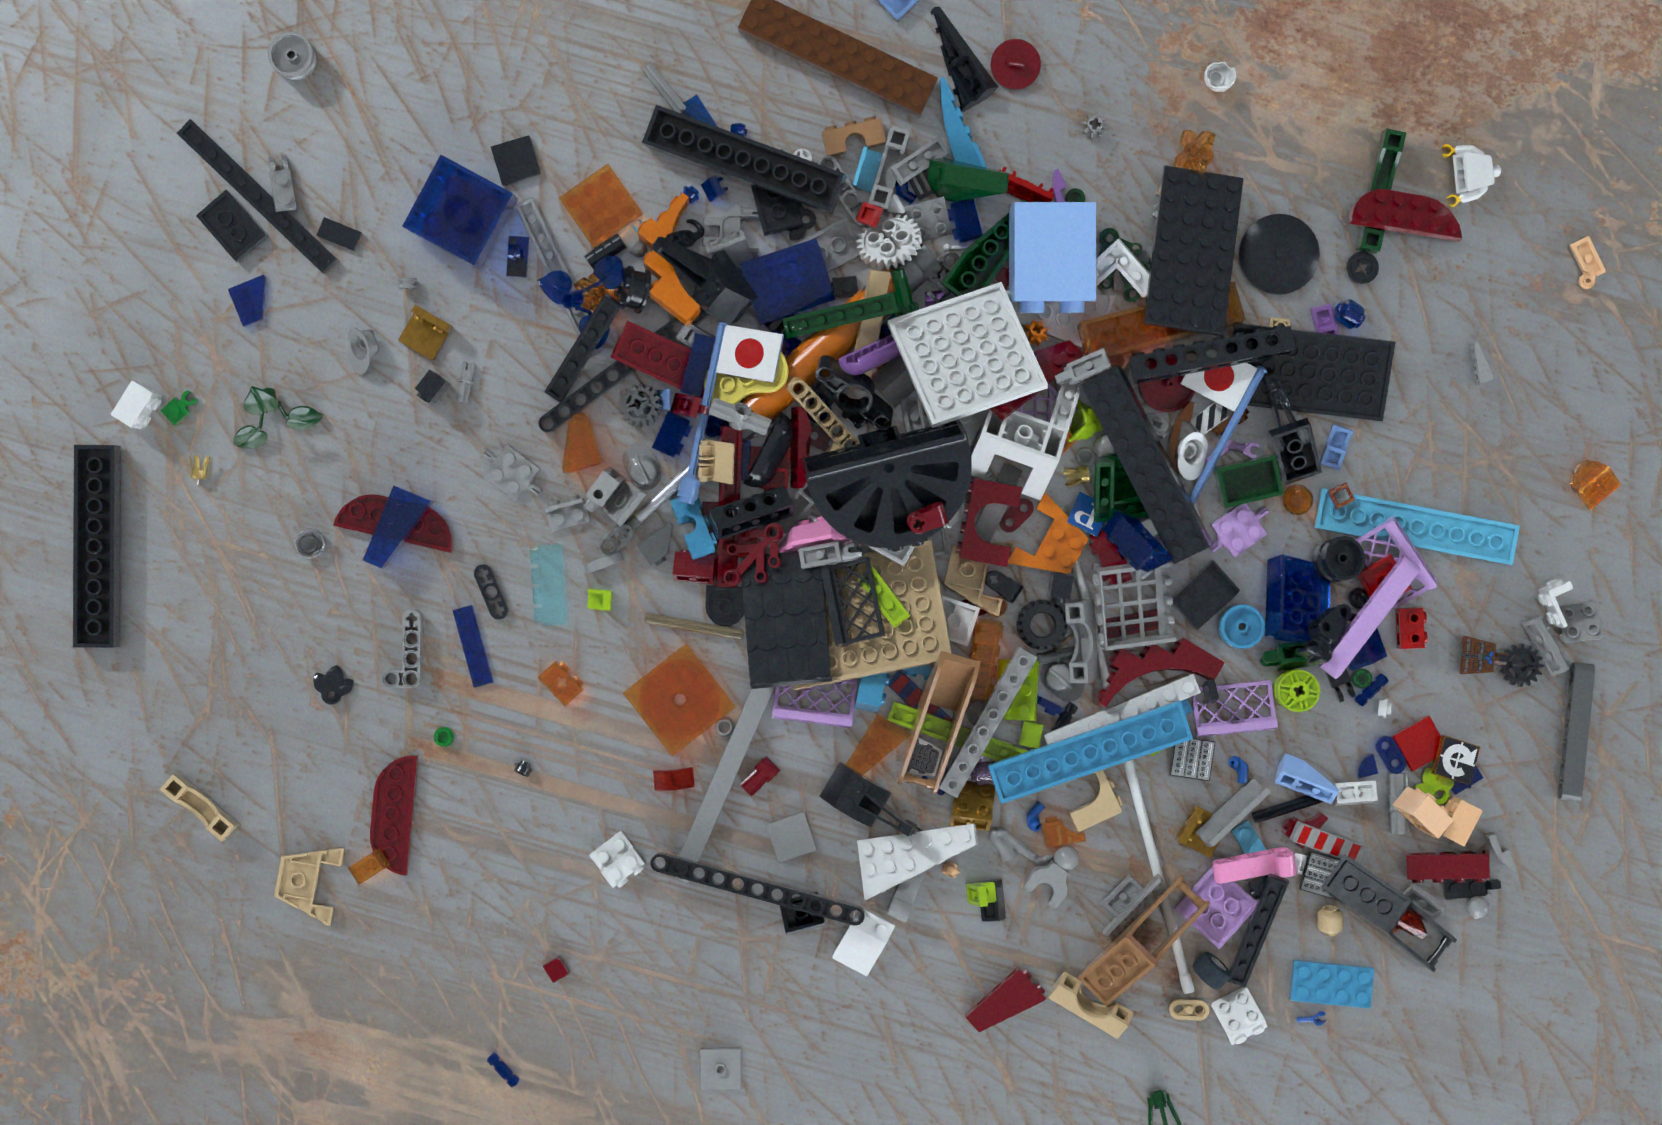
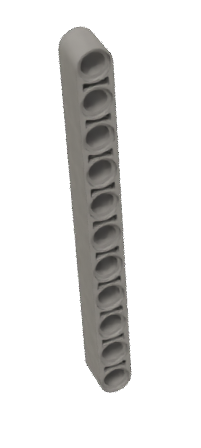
M774 687L751 689L679 857L699 862ZM677 862L675 870L679 873L684 872V864ZM677 878V879H680V880H682V881H684V882H686V883H689V882H690V881L685 880V879Z

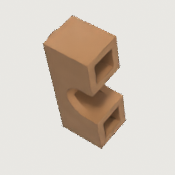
M876 116L865 118L864 122L856 123V121L847 122L844 124L845 127L829 126L822 132L826 155L832 157L847 154L846 140L855 135L864 140L865 146L868 149L886 144L881 118L876 119Z

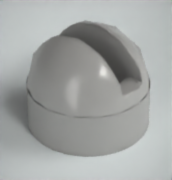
M638 240L631 248L630 253L636 257H642L647 252V247L642 241Z

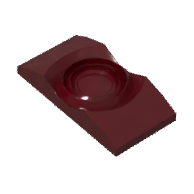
M791 407L794 438L791 442L790 488H803L807 480L801 458L810 456L809 437L812 433V428L803 407Z

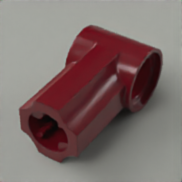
M767 756L740 783L741 787L751 797L766 782H770L781 771Z

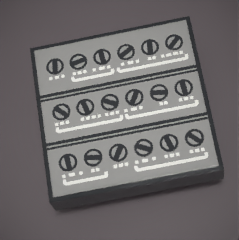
M1193 738L1192 740L1174 745L1169 775L1210 781L1216 742Z
M1310 850L1299 889L1334 899L1321 886L1341 859Z

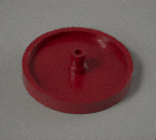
M1169 357L1166 359V363L1168 365H1175L1177 360ZM1154 361L1146 363L1148 369H1154L1157 366ZM1185 375L1138 384L1139 393L1143 401L1149 407L1161 412H1174L1182 409L1191 401L1195 391L1181 384Z

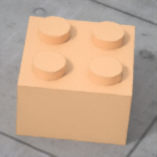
M1407 786L1393 803V806L1418 830L1437 839L1440 838L1453 821L1448 815L1449 811L1442 805L1438 806L1435 803L1437 799L1428 792L1425 794L1419 788L1414 790Z
M1452 796L1444 804V807L1449 811L1448 815L1453 821L1442 836L1465 847L1483 810Z

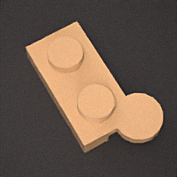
M1587 236L1569 245L1582 272L1578 283L1583 289L1592 288L1595 284V277L1606 272L1590 237Z

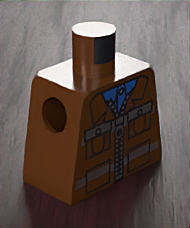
M1463 636L1459 674L1494 672L1495 664L1507 666L1508 653L1496 652L1497 644Z

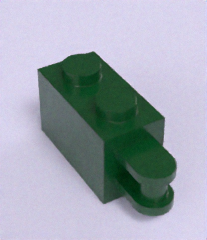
M1306 641L1278 644L1275 650L1264 652L1260 659V663L1263 666H1276L1277 671L1314 666L1308 663L1309 660L1302 657L1298 653L1299 649L1304 648L1302 644Z

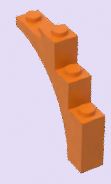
M682 192L679 197L673 198L666 212L660 213L657 222L651 217L647 222H642L638 228L639 240L652 249V244L658 237L665 238L667 234L675 232L682 214L690 204L689 197ZM650 250L643 259L644 268L659 279V281L655 280L650 287V298L689 327L701 313L700 305L683 288L674 267L654 250Z

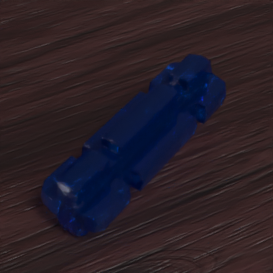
M1379 674L1375 678L1376 681H1372L1370 686L1365 688L1362 694H1359L1354 699L1360 707H1363L1368 702V699L1373 698L1382 689L1381 686H1385L1389 682L1384 674Z
M492 1053L487 1058V1062L494 1066V1070L504 1080H507L506 1083L511 1088L515 1087L520 1081L519 1078L512 1074L511 1069L502 1060H499L500 1057L496 1053Z

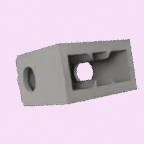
M611 466L603 470L586 493L589 499L584 504V507L592 513L598 506L603 507L626 478Z

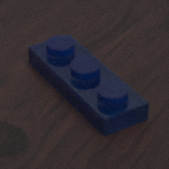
M699 333L694 334L680 392L701 397L716 338Z

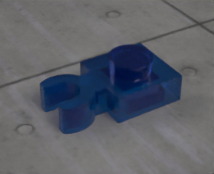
M772 331V333L784 335L781 352L785 356H788L802 342L795 337L787 339L785 332Z
M1037 695V704L1045 707L1044 712L1054 717L1056 714L1061 715L1063 707Z

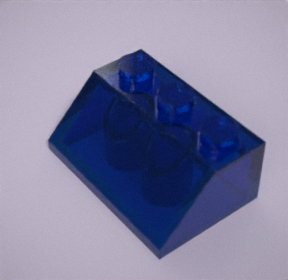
M1117 511L1102 528L1107 534V540L1119 547L1118 552L1122 556L1128 557L1130 560L1129 564L1137 571L1150 572L1174 559L1146 527L1134 517Z

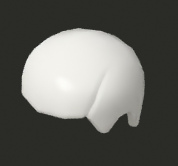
M1214 62L1207 66L1204 72V80L1207 87L1217 92H1224L1229 89L1237 78L1235 68L1229 67L1226 62Z

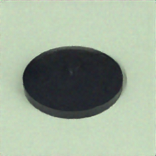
M1272 214L1257 220L1244 233L1238 250L1239 265L1248 282L1258 290L1273 295L1289 294L1305 286L1315 274L1320 259L1319 244L1312 229L1299 218L1287 214Z

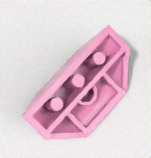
M822 516L817 517V521L812 522L809 519L797 521L798 524L792 527L779 547L778 553L798 551V548L835 541H851V539L837 532Z

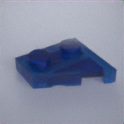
M264 274L228 289L243 327L263 320L264 288L266 282Z

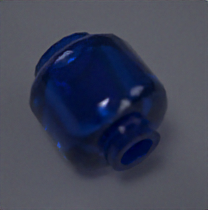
M1352 299L1345 300L1344 302L1340 301L1335 307V319L1348 329L1358 328L1365 320L1364 308Z

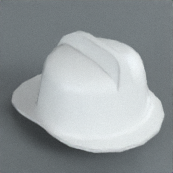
M1199 432L1188 434L1177 444L1178 470L1186 480L1197 479L1204 468L1208 443L1205 436Z

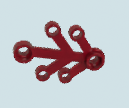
M770 523L765 529L749 530L750 535L748 538L744 537L745 532L740 533L741 539L745 541H750L752 538H763L758 544L737 545L731 543L727 546V553L729 555L749 554L735 570L729 569L725 572L724 581L726 584L731 586L738 585L741 582V575L755 560V580L759 583H765L768 580V574L765 572V548L770 544L769 566L773 568L780 567L782 561L778 557V542L784 535L781 525ZM773 530L777 531V535L775 537L771 535ZM735 546L736 551L731 553V548ZM774 558H777L778 561L776 565L772 564ZM761 573L764 574L763 580L758 578ZM735 574L737 579L732 582L731 577Z

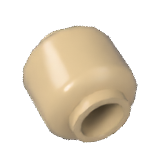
M1335 905L1323 906L1317 913L1318 929L1325 933L1326 936H1336L1344 928L1343 912Z

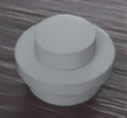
M720 717L715 722V732L722 737L731 735L734 731V722L729 717Z

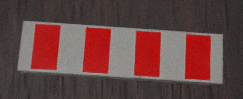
M1297 821L1289 838L1293 842L1340 859L1345 854L1357 863H1359L1366 848L1363 844Z

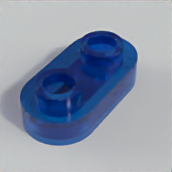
M1389 736L1378 737L1374 746L1386 769L1392 773H1401L1406 767V760L1396 742ZM1383 742H1387L1388 744L1386 749H1382L1381 747ZM1394 759L1398 761V764L1396 766H1392L1391 764L1392 760Z

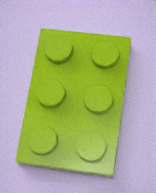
M998 659L997 683L1011 659ZM1038 660L1033 664L1002 720L1036 721Z

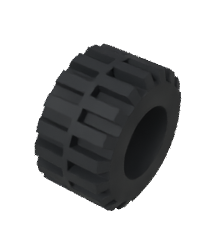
M1039 599L1029 602L1019 612L1018 620H1016L1017 632L1021 640L1029 647L1038 650H1050L1053 647H1057L1065 639V634L1068 632L1066 613L1059 605L1049 600ZM1038 613H1047L1054 621L1053 631L1044 637L1035 635L1030 627L1032 618Z

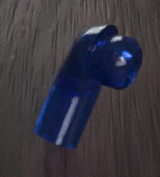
M896 180V194L912 204L917 196L909 191L908 181L900 186Z

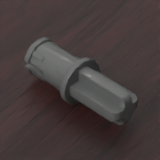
M1072 646L1058 650L1054 648L1053 651L1037 653L1039 666L1054 662L1059 664L1060 661L1072 659L1075 647Z

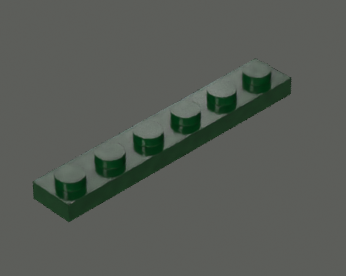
M895 291L782 320L788 339L900 312L901 309Z

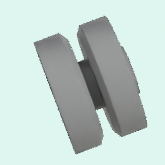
M291 31L281 33L269 45V62L273 69L286 79L293 81L303 80L310 76L316 68L318 60L316 50L299 33Z

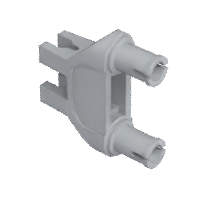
M736 204L722 217H704L702 219V226L718 227V237H703L702 246L707 245L708 241L714 238L722 239L727 237L729 232L735 230L739 232L742 219L760 221L757 208L742 207V205ZM749 248L753 259L758 261L759 255L753 254H758L759 248Z

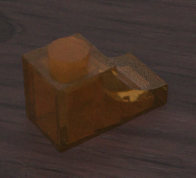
M1057 816L1046 817L1045 821L1041 822L1046 848L1086 841L1083 831L1078 832L1066 828L1062 820L1057 819Z

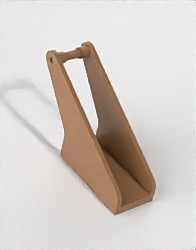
M944 651L940 652L920 694L916 718L897 779L898 784H902V782L910 784L911 782L931 789L934 794L937 793L977 680L980 666L979 661ZM929 704L954 711L935 780L920 778L906 772Z
M1182 874L1142 911L1079 975L1078 979L1106 1007L1150 971L1169 947L1210 905L1211 902L1209 900L1204 901L1188 887V884L1183 880L1184 876ZM1177 887L1193 901V904L1198 909L1150 954L1132 935L1140 924Z

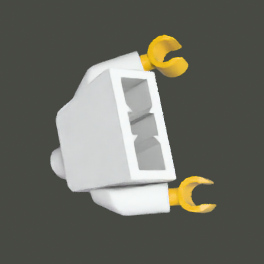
M1449 144L1442 146V149L1447 148L1450 150L1449 154L1441 155L1443 158H1449L1452 154H1456L1453 155L1456 193L1460 194V196H1447V198H1455V203L1448 205L1449 207H1454L1461 201L1465 203L1479 199L1488 190V186L1494 184V177H1498L1501 174L1500 166L1493 165L1492 157L1484 155L1483 151L1473 145L1456 146V148H1452Z

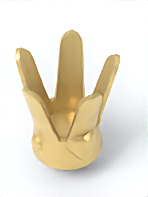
M189 454L191 464L190 478L197 479L198 485L199 479H206V469L210 456H206L203 467L200 470L199 456L194 455V466H192Z
M1085 466L1078 467L1077 469L1064 468L1067 471H1063V474L1067 475L1066 478L1070 480L1065 483V486L1070 488L1079 483L1090 482L1089 475L1094 473H1089L1088 468Z

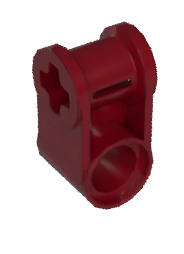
M942 502L930 504L925 508L910 513L907 517L908 526L916 534H921L949 523ZM916 519H919V520H920V521H919V524H920V525H918V526L915 525V524H916V522H915Z

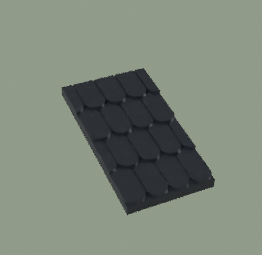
M799 551L778 553L782 563L780 567L773 568L768 564L770 554H765V572L768 574V580L765 583H759L755 580L756 560L741 575L751 689L832 681L821 566L802 569ZM747 556L740 557V563H741ZM774 558L772 564L776 565L778 561L777 558ZM763 573L759 574V580H763Z

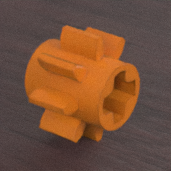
M1032 320L1030 325H1025L1023 330L1029 344H1037L1039 346L1041 340L1046 342L1048 328L1043 325V321L1035 322Z

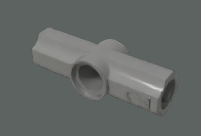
M714 398L709 410L710 415L728 421L729 425L735 430H744L746 428L766 436L772 419L751 412V408L746 404L738 403L733 405L718 398Z
M1389 773L1387 807L1390 813L1391 834H1409V821L1393 806V803L1408 786L1407 773Z

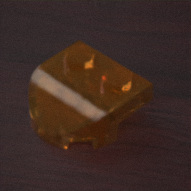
M1585 460L1575 467L1572 472L1574 474L1573 481L1570 482L1572 491L1577 493L1589 510H1592L1621 486L1611 468L1599 461Z

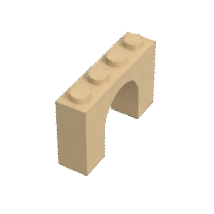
M1106 769L1094 773L1098 780V791L1095 797L1089 803L1069 812L1078 832L1122 813L1120 807L1123 806L1119 795H1114L1112 789L1115 786L1111 777H1106L1104 773Z

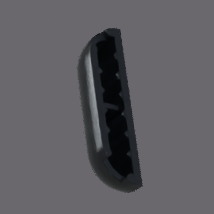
M779 413L743 484L754 488L762 487L768 484L774 477L794 438V425L791 419L784 413Z

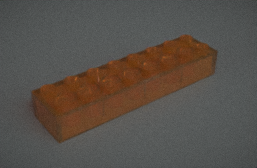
M1235 281L1231 282L1225 328L1246 320ZM1145 305L1081 321L1077 325L1085 356L1104 348L1109 359L1203 333L1143 324Z

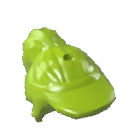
M1078 398L1077 411L1073 416L1072 427H1069L1072 437L1068 439V442L1089 439L1096 432L1104 430L1093 408L1084 404Z

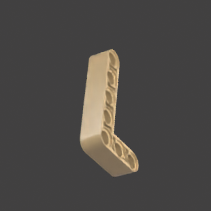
M799 377L788 379L786 389L789 394L834 442L823 453L845 448L846 443L851 440L853 441L852 446L860 444L855 436ZM801 383L800 390L793 392L794 385ZM813 397L814 403L811 406H806V401ZM827 412V417L820 421V414ZM836 426H840V431L833 435V429Z

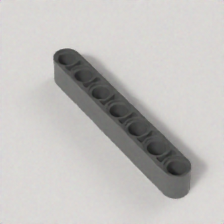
M1572 662L1570 668L1558 782L1559 800L1580 802L1583 794L1595 678V665L1590 663Z

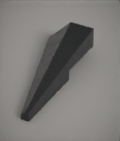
M934 7L930 12L931 15L935 16L937 28L935 29L936 33L940 34L943 44L940 47L948 75L952 76L955 89H953L954 95L958 96L961 112H965L988 99L998 88V85L940 7Z

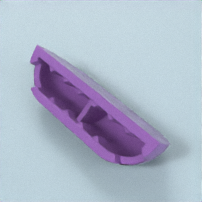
M892 334L839 358V364L845 373L861 375L899 357L901 354Z

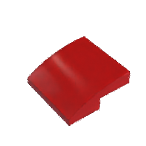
M1430 715L1423 717L1392 736L1411 771L1439 757L1444 744Z

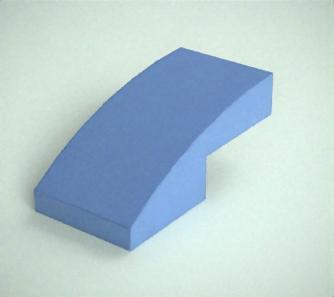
M1333 423L1320 464L1340 470L1353 432L1351 429Z

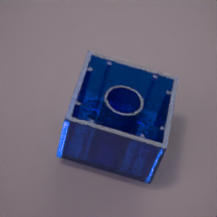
M440 155L402 227L417 237L481 270L518 198L512 192Z

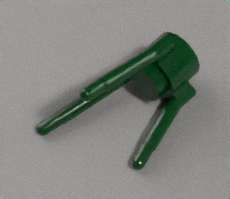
M1165 1090L1150 1092V1097L1147 1098L1149 1125H1153V1106L1155 1109H1160L1163 1125H1168L1164 1107H1167V1105L1177 1125H1182L1170 1101L1169 1093L1166 1094Z

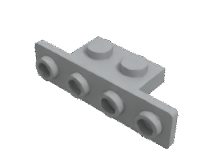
M1129 874L1102 901V905L1116 916L1103 929L1105 937L1109 934H1115L1120 928L1119 924L1123 920L1127 921L1133 915V910L1137 906L1141 907L1148 899L1146 896L1151 891L1154 893L1160 888L1162 879L1159 874L1145 887Z

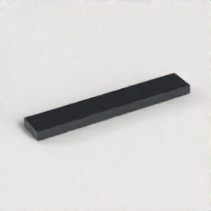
M608 294L603 296L544 391L546 394L558 402L565 399L623 306L621 303Z
M1269 873L1229 969L1231 978L1227 982L1246 987L1289 884L1288 879Z

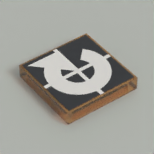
M1442 735L1431 774L1470 785L1481 747Z

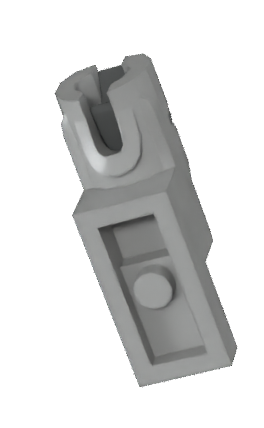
M851 540L798 548L801 568L831 566L864 558L861 550L863 546Z

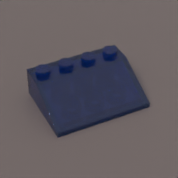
M816 238L739 263L741 274L758 296L752 307L759 325L836 300Z
M1283 554L1268 559L1265 637L1280 641L1302 643L1311 640L1308 632L1309 624L1326 609L1330 608V583L1318 577L1311 561Z

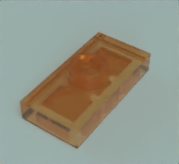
M379 848L348 869L358 885L390 866Z

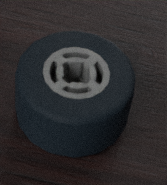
M1204 952L1193 964L1196 974L1215 990H1220L1231 978V972L1226 965L1210 952Z

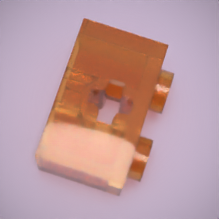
M556 660L538 676V679L566 707L584 690L582 687L584 684L577 676H571L568 672L570 668L563 661L559 663ZM559 677L561 679H567V681L565 682V684L567 685L566 687L564 685H562L561 687L558 685V683L560 682L558 679Z

